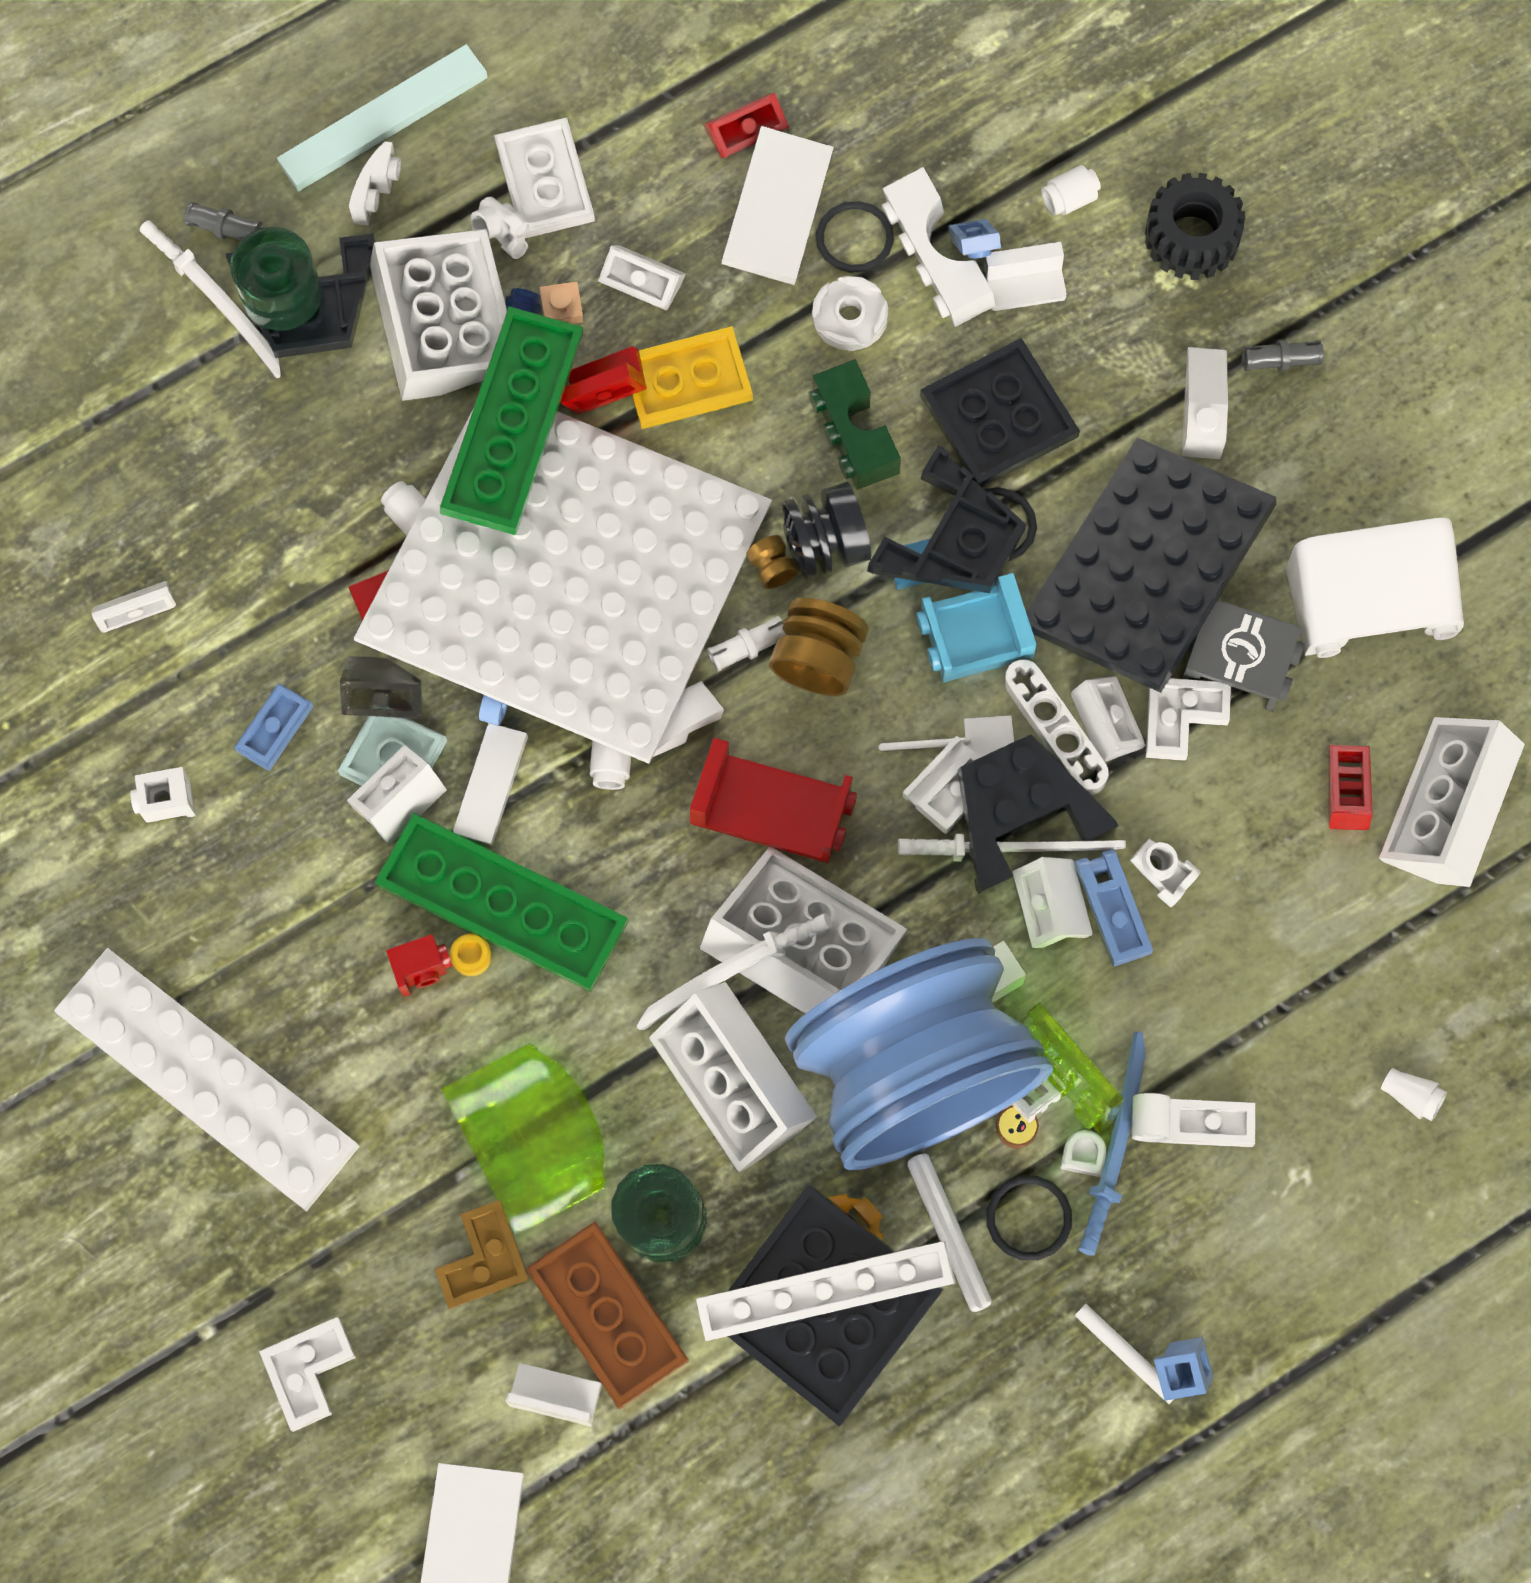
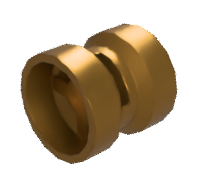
M772 535L758 541L746 553L751 565L759 569V580L767 590L786 584L799 572L795 561L787 557L785 553L786 545L779 535Z

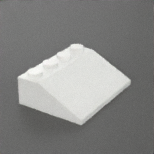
M487 230L374 242L370 269L402 401L441 396L483 381L507 313Z
M769 847L713 915L700 949L723 962L765 940L763 934L769 931L784 933V931L790 928H795L799 924L806 923L810 919H815V917L827 913L833 924L831 929L819 932V934L811 938L808 937L804 941L786 947V955L782 957L770 956L739 972L806 1014L838 991L884 968L907 929L776 849Z

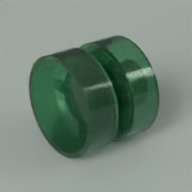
M279 227L262 228L244 237L236 246L231 257V275L244 309L255 323L271 330H289L304 324L315 314L321 302L322 286L310 249L299 235Z

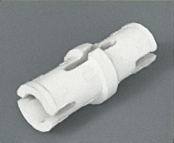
M776 616L774 619L750 630L743 628L738 631L737 636L712 648H707L711 662L715 663V670L719 672L721 669L747 657L752 660L758 657L759 651L775 645L778 638L786 635L782 630L781 618Z

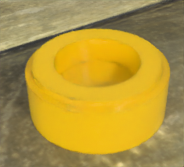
M474 933L461 935L453 942L450 949V959L454 968L459 973L466 976H476L483 973L489 967L492 960V952L484 938Z

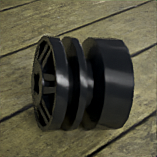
M849 482L821 489L822 508L817 509L809 494L802 495L801 506L803 514L800 513L793 498L782 501L783 529L793 560L798 564L806 580L817 577L816 558L824 574L832 572V553H837L844 567H850L871 560L872 553L867 528L859 503Z

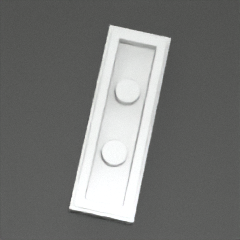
M488 723L453 829L454 833L474 843L492 848L527 742V733Z

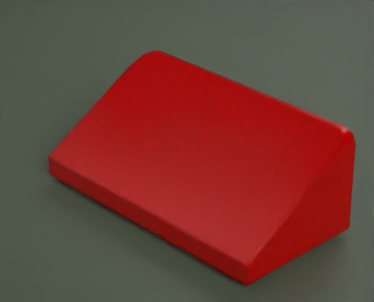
M775 93L766 94L703 124L721 159L756 144L761 126L780 132L790 128Z

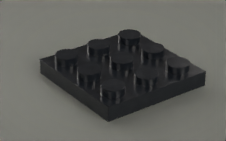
M1022 338L922 388L920 391L922 400L962 465L974 475L973 480L981 487L1078 438L1080 434L1079 428Z

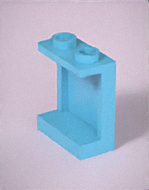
M1014 573L998 577L997 585L993 587L990 593L974 591L933 603L930 596L922 598L921 612L916 613L917 624L922 636L928 634L932 648L927 649L930 666L933 672L939 670L943 683L1011 665L1017 660L1034 658L1037 644Z

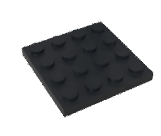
M809 1184L728 1291L890 1254L896 1251ZM942 1287L933 1288L727 1337L840 1427L944 1289Z

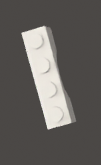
M924 167L884 187L883 191L887 202L881 205L891 225L898 222L903 232L898 237L907 255L910 256L915 253L920 262L915 268L924 286L927 287L932 284L937 293V296L933 297V301L941 317L949 316L954 326L957 327L996 306L993 291L975 260L955 261L939 254L931 245L930 240L933 228L944 214L941 198Z

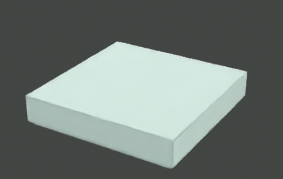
M376 703L338 769V773L340 776L362 786L404 745L433 768L447 743V738Z

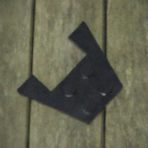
M374 233L339 238L343 274L265 284L263 257L260 249L226 253L227 262L275 358L352 348L370 273L373 245L376 242Z
M938 445L922 471L921 480L954 495L953 501L922 554L884 536L868 564L867 572L990 593L1024 534L1026 524L992 492L987 493L973 480L974 475L964 466L960 468L949 458L950 453Z
M1032 734L965 764L957 770L964 817L967 820L969 830L970 856L973 859L976 876L974 879L975 889L978 894L1013 877L995 840L998 837L1062 807L1066 808L1082 841H1091L1119 826L1117 821Z

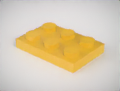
M733 326L639 350L647 389L633 394L632 399L641 430L753 401L752 389Z

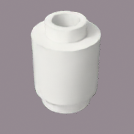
M1080 165L1049 180L1047 186L1041 189V195L1045 206L1053 216L1060 213L1066 215L1097 200V191L1101 189L1096 173L1092 169L1087 170L1083 165Z
M400 481L392 485L384 493L381 503L385 506L384 512L407 536L426 499L413 485H407L404 481Z
M592 740L590 776L593 777V785L607 790L624 788L625 780L630 777L631 756Z

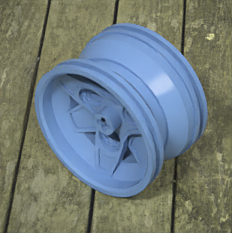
M972 938L955 941L925 950L888 965L830 996L803 1015L788 1030L785 1041L789 1050L794 1052L793 1058L797 1067L830 1077L835 1086L832 1092L829 1126L834 1134L832 1142L836 1151L842 1153L840 1159L844 1168L860 1170L875 1167L909 1156L947 1140L1008 1108L1035 1090L1051 1075L1053 1066L1047 1057H1043L1045 1050L1041 1042L1033 1038L1028 1027L1001 1010L995 1009L991 1001L1003 974L1004 967L1000 959L995 956V949L990 940Z

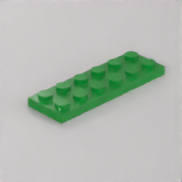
M508 307L440 505L441 515L512 535L517 534L583 336V327Z
M415 813L411 816L375 881L378 888L469 933H474L486 941L589 992H592L629 923L627 917Z

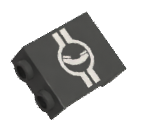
M1217 600L1198 632L1183 679L1199 680L1200 676L1268 698L1265 709L1273 712L1278 699L1282 701L1287 699L1293 679L1286 677L1290 664L1298 665L1305 643L1298 641L1302 627Z

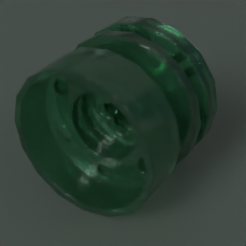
M648 1164L629 1172L617 1185L611 1200V1216L618 1234L640 1257L655 1263L675 1262L688 1256L701 1243L707 1228V1209L700 1193L680 1170L665 1164ZM660 1209L668 1213L667 1217L670 1221L665 1225L657 1221L655 1213Z

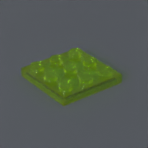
M1039 1002L1026 1013L1023 1025L1029 1028L1034 1039L1041 1042L1045 1050L1043 1057H1047L1053 1066V1071L1047 1079L1061 1093V1098L1066 1095L1077 1107L1073 1111L1079 1121L1087 1129L1094 1127L1101 1134L1113 1124L1124 1098Z

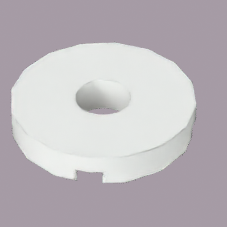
M840 277L838 281L824 285L814 299L812 320L815 330L825 343L836 349L855 351L867 348L879 340L887 327V301H885L881 290L876 284L862 277ZM854 306L859 309L861 314L854 320H847L840 315V311L844 307Z

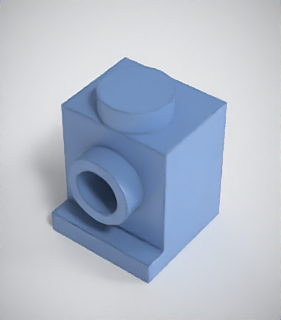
M1203 1337L1171 1342L1163 1356L1154 1358L1164 1401L1206 1394L1213 1380V1373Z

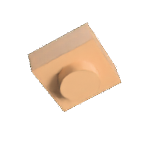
M577 281L540 287L545 317L570 324L584 322Z

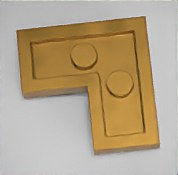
M500 1199L460 1214L474 1254L435 1268L448 1309L529 1280Z

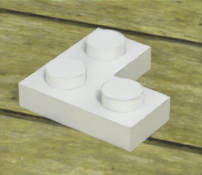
M1170 678L1161 693L1149 688L1146 758L1186 760L1188 756L1189 723L1228 725L1230 720L1231 686L1215 681Z
M339 1317L259 1351L292 1432L332 1415L317 1375L356 1358Z

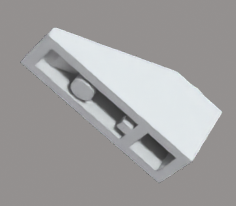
M1188 347L1182 457L1221 459L1227 434V350Z

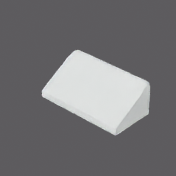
M612 245L598 282L661 309L668 310L686 273L623 246Z
M164 581L92 608L91 614L100 631L105 633L174 608L176 603L168 582Z
M1116 675L1087 679L1071 692L1072 699L1089 739L1104 761L1115 759L1146 746Z

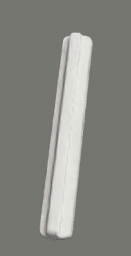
M924 1153L912 1157L908 1160V1168L940 1242L946 1241L951 1266L966 1302L972 1312L981 1311L989 1307L992 1300L929 1155Z

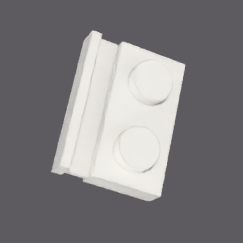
M956 736L903 791L902 797L909 800L920 813L943 833L947 834L964 816L957 770L981 756L971 747L968 748Z

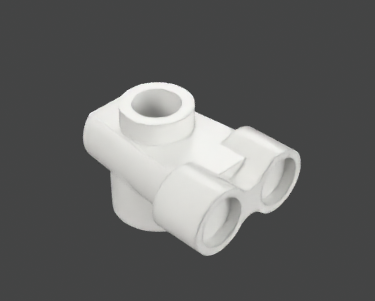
M487 197L482 200L479 210L471 215L473 231L486 229L488 238L495 237L502 244L501 248L513 259L523 256L528 248L525 237L531 229V224L519 213L515 212L509 203L501 204L493 197Z
M1150 838L1130 859L1141 874L1159 890L1157 896L1170 908L1176 904L1201 873L1190 861H1180L1172 846L1163 842L1155 843ZM1150 858L1157 862L1158 869L1151 864Z

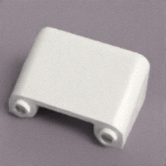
M1433 518L1320 535L1304 539L1293 548L1286 566V572L1298 626L1302 627L1300 636L1302 643H1305L1303 648L1305 656L1317 654L1319 658L1332 657L1341 652L1340 648L1345 646L1349 639L1424 628L1425 634L1434 636L1435 640H1445L1455 637L1464 626L1455 536L1451 520L1448 518Z

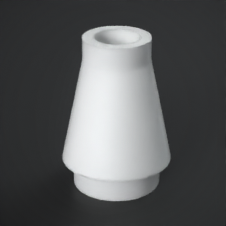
M1394 1068L1389 1071L1381 1087V1090L1390 1094L1420 1120L1424 1117L1432 1121L1447 1095L1445 1090L1439 1088L1440 1083L1403 1073Z

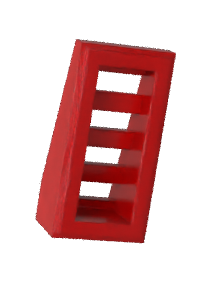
M1329 745L1328 814L1330 829L1368 830L1370 828L1373 815L1370 746ZM1338 762L1361 763V767H1339ZM1339 778L1361 779V782L1339 781ZM1340 794L1361 795V798L1340 797Z

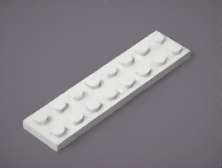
M109 948L102 953L54 1010L57 1015L306 1212L360 1147L349 1136Z

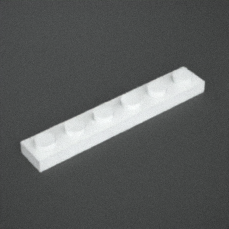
M941 1241L696 1299L705 1341L938 1288L956 1282L946 1241Z

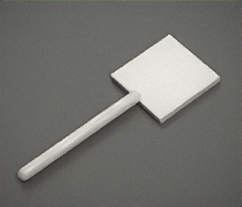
M1012 715L964 719L965 737L960 738L961 742L968 748L971 747L981 757L1014 742ZM954 738L881 743L878 748L880 751L946 747Z

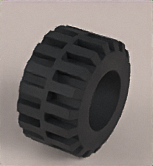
M1191 173L1182 174L1181 181H1178L1175 177L1168 180L1166 188L1161 186L1156 192L1155 198L1152 199L1145 227L1146 248L1151 249L1150 257L1154 262L1162 261L1160 267L1166 273L1170 269L1175 271L1174 277L1182 279L1183 274L1190 275V280H1199L1200 274H1205L1206 278L1215 276L1216 268L1221 272L1226 269L1229 260L1233 261L1237 254L1246 219L1245 211H1241L1243 202L1240 197L1233 198L1235 189L1230 185L1223 187V180L1216 176L1212 181L1206 179L1207 174L1199 173L1198 178H1192ZM1184 217L1201 218L1212 226L1214 232L1206 236H1191L1181 231L1175 222Z

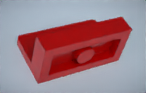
M631 346L571 369L569 375L570 385L565 387L561 403L580 415L646 390L639 350Z

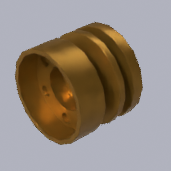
M797 598L792 600L788 609V618H785L782 628L786 635L778 638L769 662V668L783 681L797 688L826 696L846 694L856 667L852 659L860 656L863 648L862 643L866 640L869 626L857 614L837 604L814 598Z

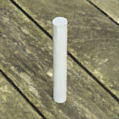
M1085 1304L1076 1313L1075 1317L1164 1399L1156 1369L1091 1307ZM1174 1399L1166 1400V1402L1170 1404Z

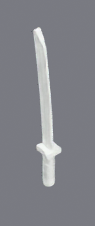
M150 220L144 222L140 227V232L149 238L154 245L156 244V247L164 252L168 258L173 260L176 272L181 276L185 273L239 331L276 378H280L279 358H275L268 342L228 295L196 263L194 254L189 249L185 252L182 251L179 246L174 244L169 237H166Z
M956 834L952 841L948 839H898V855H953V861L961 862L965 852H970V842H964V834ZM1126 841L997 842L1001 852L1088 851L1126 848Z
M827 913L815 917V919H810L806 923L795 926V928H790L784 931V933L769 931L763 934L765 940L723 961L649 1006L637 1024V1028L639 1030L647 1029L682 1006L695 992L716 986L770 956L782 957L786 955V947L793 946L797 942L819 934V932L831 929L833 927L831 918Z

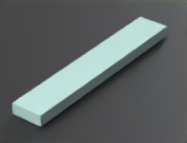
M466 44L277 157L278 164L299 192L487 79V71Z

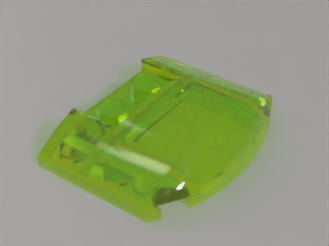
M528 1043L441 1089L496 1198L501 1200L506 1217L515 1235L605 1188L606 1178H602L605 1156L604 1145L594 1113L583 1092L567 1071L551 1057L538 1051V1048Z

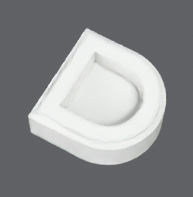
M1080 1130L1073 1133L1065 1144L1060 1169L1101 1177L1106 1158V1145L1103 1139L1097 1133L1090 1130Z

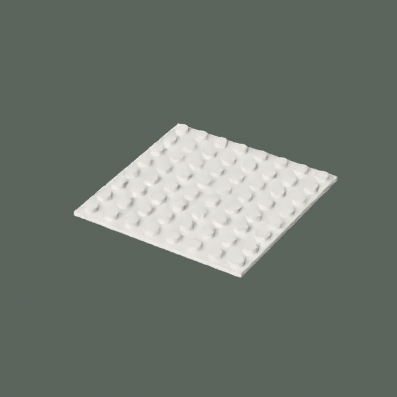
M471 412L354 636V641L650 764L747 557L746 553L752 546L770 508L772 500L557 412L516 535L441 515L440 505L472 415Z

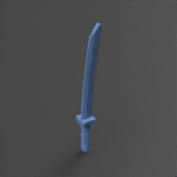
M1134 1032L1120 1104L1098 1186H1091L1089 1194L1094 1196L1096 1201L1093 1204L1092 1213H1090L1088 1225H1086L1079 1251L1087 1255H1095L1101 1237L1100 1233L1103 1230L1111 1203H1120L1122 1197L1121 1194L1114 1190L1132 1124L1133 1096L1139 1092L1146 1053L1142 1032Z

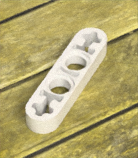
M1029 660L1013 662L1008 667L1005 675V688L1050 754L1091 795L1099 793L1104 789L1108 779V767L1039 667ZM1018 672L1023 676L1031 675L1029 686L1035 695L1028 702L1025 699L1029 698L1030 692L1025 684L1019 683L1016 685L1014 683L1016 681V673ZM1048 702L1055 707L1056 716L1050 720H1041L1035 715L1034 707L1038 703ZM1071 734L1077 739L1079 746L1073 752H1063L1057 747L1056 739L1060 735ZM1084 752L1087 755L1084 756L1083 764L1090 772L1097 770L1099 772L1096 777V783H1093L1090 779L1085 781L1081 779L1083 768L1078 759ZM1076 761L1073 766H1071V765L1069 764V763H1072V762Z

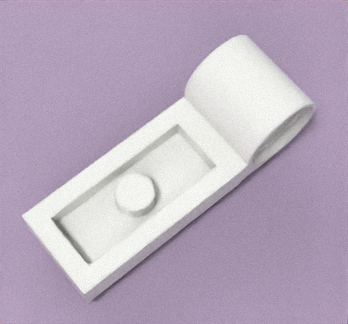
M1137 1094L1133 1096L1132 1139L1143 1142L1253 1147L1255 1145V1103L1170 1099L1169 1096L1163 1094Z

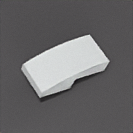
M385 141L374 152L356 181L349 203L354 224L369 226L371 212H377L379 193L390 194L393 180H399L401 159L396 157L392 142Z
M702 681L684 689L653 757L686 743L690 732L721 719L724 709Z

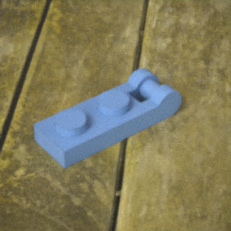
M1110 849L1101 852V857L1090 861L1087 857L1074 861L1077 876L1083 885L1113 967L1151 955L1153 948L1115 850ZM1106 872L1110 880L1098 884L1095 875Z

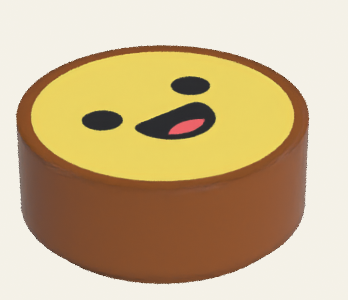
M1013 1105L1001 1112L996 1124L997 1135L1001 1142L1008 1147L1016 1149L1030 1145L1034 1141L1039 1128L1036 1115L1035 1119L1028 1123Z

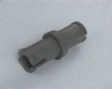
M190 202L184 214L185 225L214 232L215 237L226 239L227 237H232L256 246L263 236V222L234 215L232 210L222 208L219 211Z
M1277 340L1276 345L1243 346L1242 365L1245 371L1265 368H1277L1278 371H1288L1290 366L1322 365L1324 359L1321 340L1301 343H1288L1287 340Z

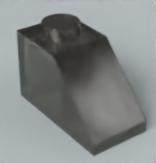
M347 656L340 678L342 715L422 718L420 679L388 658Z

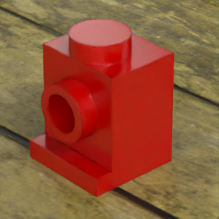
M433 934L386 950L397 986L403 997L411 995L409 987L414 985L417 988L431 986L440 980L439 976L447 974V968L453 967L445 943L437 945Z

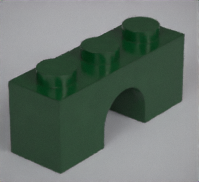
M856 359L814 374L813 390L808 392L810 402L816 413L822 412L827 422L823 424L824 432L830 446L837 445L841 457L838 458V462L845 479L852 478L856 489L859 490L900 474L901 457L886 425L874 430H861L850 421L851 417L856 413L870 408L871 391Z

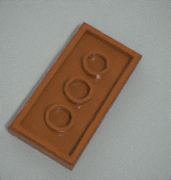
M596 1221L525 1268L619 1410L689 1362V1359Z

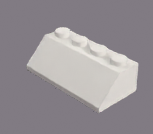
M1434 717L1379 859L1437 884L1470 887L1525 744L1500 720Z
M726 982L695 992L649 1037L739 1173L793 1139L817 1117Z

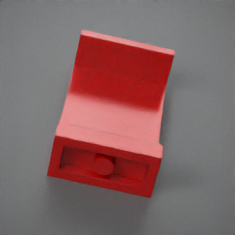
M713 738L690 806V824L829 864L833 850L841 851L846 834V828L841 827L844 814L852 816L858 793L851 791L852 776L845 775L842 786H837L729 755V742Z

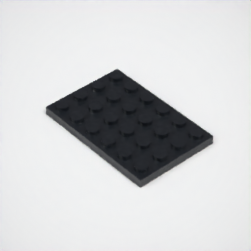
M1137 437L1026 612L1033 634L1161 693L1277 505L1276 497Z

